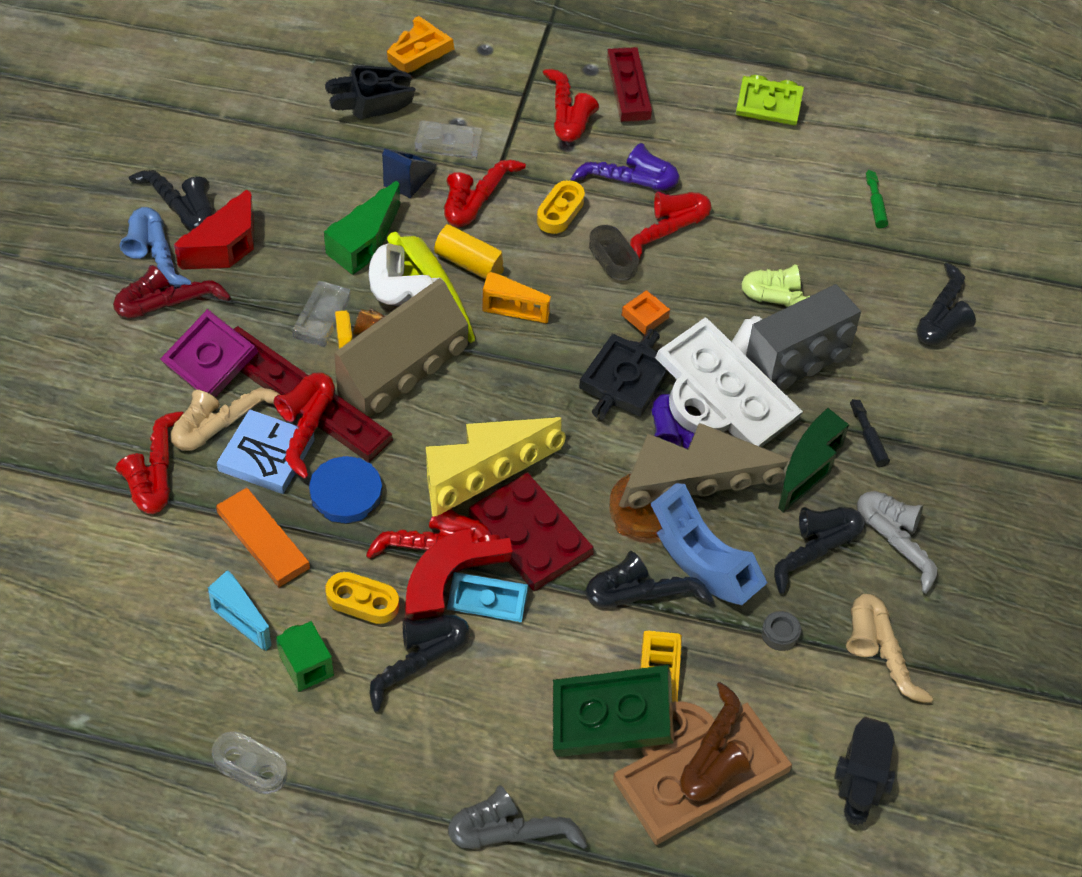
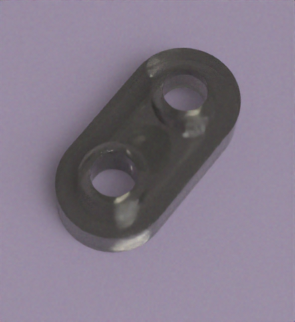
M600 225L591 231L589 249L611 278L621 281L633 278L638 272L639 257L622 233L611 225Z

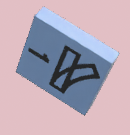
M249 409L217 461L218 471L284 494L295 475V472L285 460V456L289 448V440L293 438L295 429H298L297 426ZM314 433L300 456L302 460L315 440Z

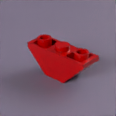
M246 189L236 198H232L224 207L212 216H208L200 225L188 234L181 236L174 243L179 268L182 270L230 268L254 250V210L250 191Z

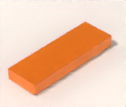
M247 487L216 505L217 513L278 588L310 569L309 561Z

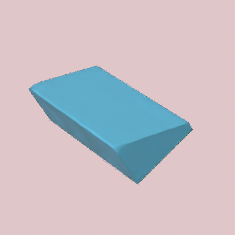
M453 572L447 609L522 622L529 585Z

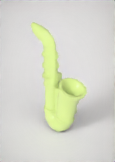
M797 264L784 270L767 269L750 272L743 278L741 283L742 290L748 298L759 302L765 301L789 307L808 298L803 296V292H801L800 274Z

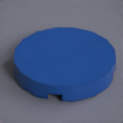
M344 456L330 459L321 464L312 474L309 484L312 506L332 522L351 523L366 518L368 513L376 509L380 504L382 497L380 474L372 464L361 458Z

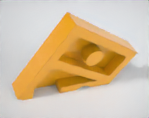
M420 16L414 18V27L411 31L404 30L399 36V40L393 43L387 50L388 62L406 73L413 72L419 67L439 59L444 54L454 50L453 39Z

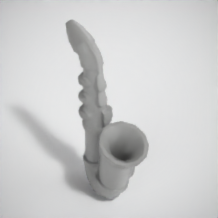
M877 491L864 493L857 501V511L861 513L867 525H871L888 539L887 541L923 572L921 575L922 592L926 594L936 579L938 568L933 560L929 559L927 552L921 550L916 542L911 541V535L915 533L920 521L923 505H907L904 502L897 501L892 496Z

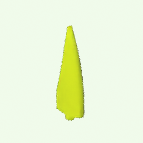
M398 232L391 233L387 237V241L390 244L402 246L404 249V273L402 276L429 275L431 278H442L468 323V341L470 343L474 342L473 330L463 304L448 275L422 238L416 236L401 237Z

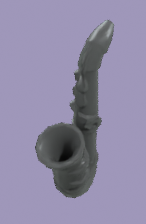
M501 785L496 788L495 792L487 800L461 809L460 812L452 817L448 826V835L451 841L461 848L479 849L481 846L500 842H517L558 834H565L573 844L582 849L588 846L580 828L570 818L557 817L555 819L544 816L543 819L531 818L526 822L523 818L514 819L512 823L507 822L506 818L518 815V810L509 794Z

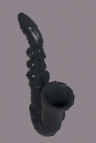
M143 170L129 176V181L134 183L150 182L168 206L173 208L181 219V223L190 230H193L208 216L214 214V209L207 196L210 185L206 178L198 176L186 179L182 184V190L186 195L182 197L177 189H173V185L168 182L167 178L154 170Z
M945 263L944 268L950 280L933 302L928 313L920 319L916 329L919 340L928 345L940 344L950 339L959 329L972 327L976 323L975 314L966 302L959 301L953 307V300L961 292L965 276L960 269L949 263Z
M807 507L801 508L799 513L801 536L803 539L816 535L818 538L807 542L805 547L801 546L795 552H789L785 559H781L775 565L774 578L779 593H785L789 581V572L826 555L828 551L845 543L849 544L863 533L865 526L861 513L851 507H838L825 511H814Z
M633 551L628 552L626 558L617 566L596 574L588 582L585 590L589 602L599 608H617L618 605L640 600L648 601L686 592L694 593L697 598L709 604L714 602L707 587L694 577L664 578L659 582H655L654 579H648L644 584L638 583V580L646 579L649 574L643 561Z
M442 615L441 617L425 621L410 620L407 617L403 618L404 648L409 650L412 647L418 646L419 650L406 655L405 660H398L393 666H387L382 674H378L370 682L369 694L375 713L380 711L386 688L426 668L430 663L450 653L457 652L467 644L471 633L469 625L464 619L456 615Z

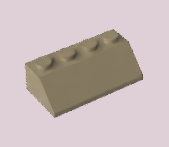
M439 278L334 352L338 396L369 418L375 413L384 411L391 401L402 393L405 394L411 391L417 382L428 374H434L444 362L453 356L461 354L468 345V323L442 279Z

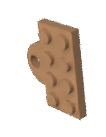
M672 702L673 719L681 726L678 731L673 732L674 743L641 747L643 758L614 773V783L655 845L662 843L790 772L791 762L748 703L740 706L739 713L736 714V723L731 726L729 735L724 737L726 738L724 748L718 752L721 753L729 742H734L746 755L751 770L748 773H741L732 777L730 781L723 785L721 790H718L716 795L703 801H693L688 799L681 791L679 781L684 767L689 764L701 746L702 739L715 720L706 710L688 702Z

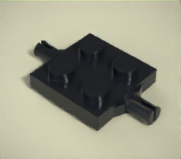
M648 329L640 342L626 340L612 333L580 379L579 388L600 398L592 410V414L596 418L599 416L600 420L605 419L612 406L620 407L641 417L670 374L655 358L657 353L652 349L660 338L657 331L653 333V329Z

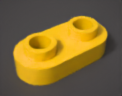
M570 180L557 183L537 210L538 227L550 234H557L566 230L584 205L585 190L583 186Z
M351 572L334 574L326 583L327 602L336 611L376 624H383L393 620L399 612L398 593L388 584ZM348 593L351 595L349 598L339 597L341 594ZM377 605L386 606L384 609H375L374 607Z

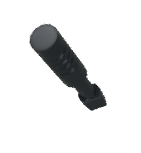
M852 399L850 402L854 416L858 417L863 428L862 435L877 467L886 466L890 459L876 429L870 425L866 416V409L861 400Z

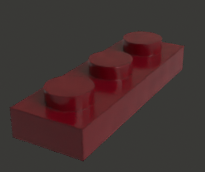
M638 47L608 49L607 61L620 122L651 120L652 108Z

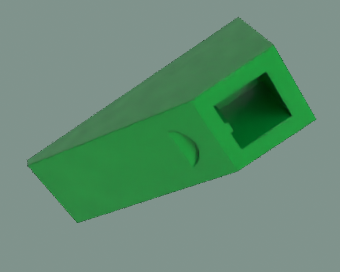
M395 181L388 187L379 190L374 197L364 204L355 207L351 213L340 221L331 224L324 231L326 255L352 275L368 265L374 253L383 245L400 207V183Z

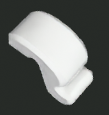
M390 243L380 246L372 256L369 264L368 276L371 291L378 301L388 305L401 306L439 278H431L429 275L402 276L404 273V249L402 246Z

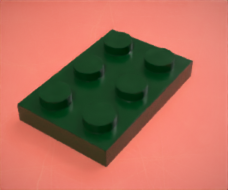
M668 665L553 680V751L556 757L674 743L671 671Z

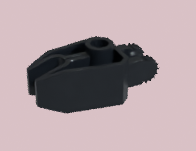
M356 65L351 70L349 77L331 78L325 84L326 92L330 93V95L334 94L329 99L331 108L338 111L340 109L352 110L353 115L361 120L401 110L412 103L416 91L414 87H409L412 79L411 75L393 67Z
M865 716L854 728L846 757L839 756L834 779L840 781L838 796L846 798L843 812L844 817L853 826L866 823L872 805L878 807L883 793L890 795L895 779V771L890 770L894 744L892 730L887 722Z

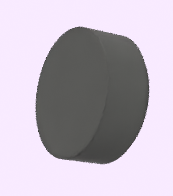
M773 612L764 620L761 631L762 638L770 648L786 651L797 644L801 633V625L798 619L788 612Z

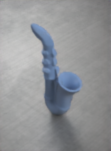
M149 207L136 209L129 218L128 234L122 238L119 244L120 250L126 256L140 259L146 256L148 252L147 245L152 246L151 253L153 258H155L157 268L164 274L169 284L179 288L184 284L190 285L191 281L182 275H177L174 271L169 245L165 239L164 223L159 213Z

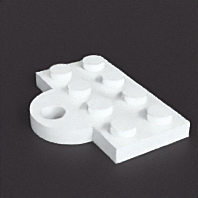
M706 317L659 349L655 357L677 379L669 396L670 410L677 422L695 433L698 424L702 423L722 432L728 430L734 437L763 447L797 421L803 412ZM685 406L698 408L701 415L693 416L689 414Z

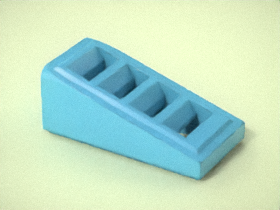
M226 571L208 587L211 609L262 650L267 651L271 647L268 624L230 571Z

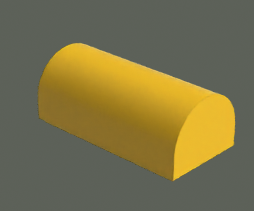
M448 224L439 233L434 246L435 254L485 280L488 272L499 275L504 272L501 250Z

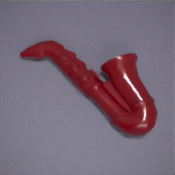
M150 265L143 277H140L134 283H130L126 288H122L115 296L113 307L119 316L130 319L142 317L145 313L165 306L178 305L181 302L190 301V299L201 297L205 294L211 293L218 299L227 301L231 299V296L221 284L213 280L201 283L191 282L190 285L184 284L176 289L174 286H170L167 278L157 267Z

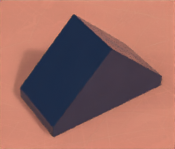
M384 148L382 153L383 185L388 187L393 182L398 181L400 183V194L411 199L435 171L437 165L410 152Z

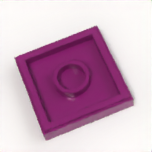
M207 309L160 360L195 390H201L216 397L259 351L253 344Z

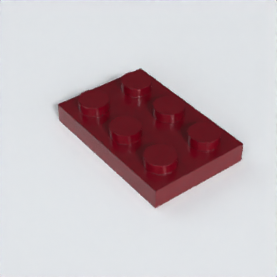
M528 472L469 507V516L473 520H478L487 526L492 535H500V539L510 538L513 552L509 563L533 591H536L593 555L594 547Z

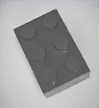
M837 284L830 286L752 324L746 357L780 390H786L794 382L806 376H814L822 368L834 362L840 363L849 356L861 310Z

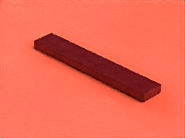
M239 326L234 328L237 333L253 344L259 351L240 372L261 387L271 389L283 395L291 392L304 377L308 376L304 371ZM335 393L332 402L327 405L319 419L318 427L368 463L393 441L391 432Z

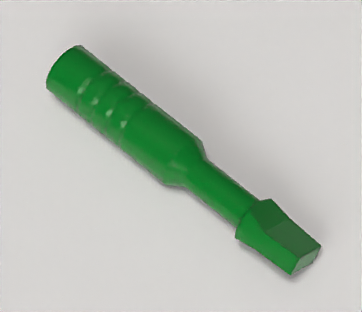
M868 170L866 172V180L871 190L870 202L875 225L877 228L883 229L888 226L883 196L879 193V181L876 172Z

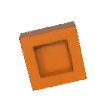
M647 290L622 307V316L644 335L648 329L656 328L666 321L670 315V309Z

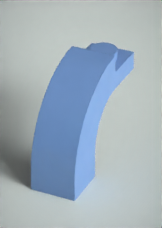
M674 484L651 503L662 526L657 535L664 547L680 568L690 577L700 580L712 595L727 602L743 605L767 584L753 552L734 549L723 543L710 531L701 518L685 484Z

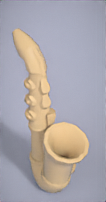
M258 388L251 391V393L241 395L240 399L234 400L229 407L226 404L223 405L220 411L214 414L213 412L220 406L219 401L207 392L194 390L191 395L192 401L189 408L174 423L171 431V442L181 451H193L205 445L207 440L245 415L249 409L251 410L263 401L274 404V397L281 394L271 389Z
M862 594L854 600L853 607L851 608L853 632L851 638L847 640L846 648L853 655L860 657H871L879 651L881 658L887 659L886 666L891 671L890 676L896 682L903 695L917 702L932 703L933 698L921 687L913 685L910 680L909 670L906 668V661L903 658L899 642L894 636L889 620L890 614L884 602L876 595Z

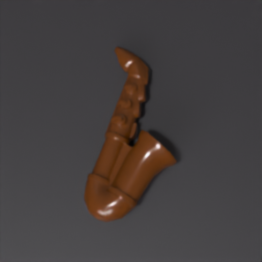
M721 682L717 683V688L724 706L702 739L701 746L689 764L685 765L679 781L682 793L693 801H703L716 795L718 790H721L723 785L730 781L732 777L741 773H748L751 770L746 755L734 742H729L721 753L718 752L725 746L726 738L724 737L729 735L731 726L735 725L736 714L739 713L741 705L737 695Z

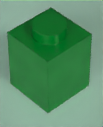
M312 621L303 625L291 626L276 637L279 657L298 692L334 676L332 656Z

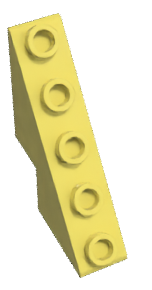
M561 417L466 424L467 444L426 447L427 481L432 517L439 516L560 450L566 439L565 433L561 431Z

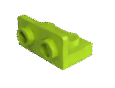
M761 75L743 76L736 115L796 126L804 87L798 86L797 83L789 80L774 82Z

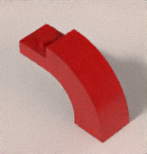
M465 529L452 533L433 544L422 555L411 573L405 599V617L410 620H421L442 616L445 609L443 590L448 581L453 577V572L458 573L466 568L509 562L513 552L510 538L500 539V535H487L480 537L478 542L473 543L470 529Z

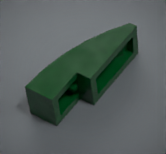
M829 408L812 422L792 453L778 509L783 513L831 473L837 453L835 451L844 444L849 424Z

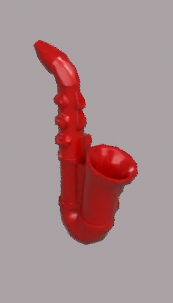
M545 69L543 74L549 80L556 81L555 134L564 142H573L579 139L585 132L589 117L599 110V104L593 96L587 93H579L575 96L574 105L572 106L569 91L571 86L568 83L567 75L559 70Z
M511 159L499 161L493 168L488 170V174L483 177V180L477 183L475 190H471L474 181L469 174L462 172L450 174L446 179L449 195L444 205V216L447 222L457 228L468 226L477 217V212L482 204L490 197L507 171H521L526 168V164Z
M657 191L654 198L655 217L661 219L669 216L670 218L663 219L658 224H653L649 228H644L640 234H636L631 238L630 251L634 263L639 262L643 245L672 234L685 226L700 223L708 217L712 209L709 198L702 193L695 192L667 195Z
M322 372L312 373L304 377L291 392L274 397V405L278 413L286 421L293 422L299 413L303 414V418H300L298 421V429H295L293 438L289 440V448L286 451L285 460L290 468L304 479L308 477L306 465L300 459V456L317 428L321 415L327 405L332 402L335 393L332 378Z
M183 411L165 414L155 420L153 433L150 437L152 441L150 450L152 452H150L149 462L151 465L149 467L145 466V458L140 453L122 458L115 467L117 473L122 475L128 482L132 501L139 510L146 514L159 513L168 504L170 495L167 474L169 467L168 428L174 426V423L184 414Z
M450 509L430 519L429 528L439 530L440 533H418V531L407 532L406 530L382 532L372 542L366 557L371 559L381 554L387 546L428 550L440 539L465 529H470L473 543L478 542L480 537L492 534L489 528L480 521L457 514Z

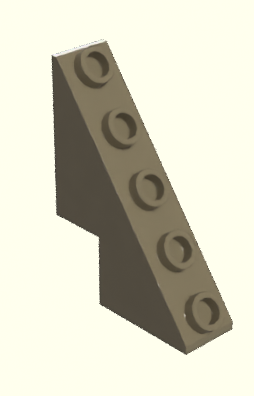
M702 423L698 424L688 449L647 434L619 506L623 508L629 506L641 508L655 501L676 483L685 484L691 496H709L716 491L727 489L739 491L750 485L762 483L773 485L785 478L784 469L789 458Z

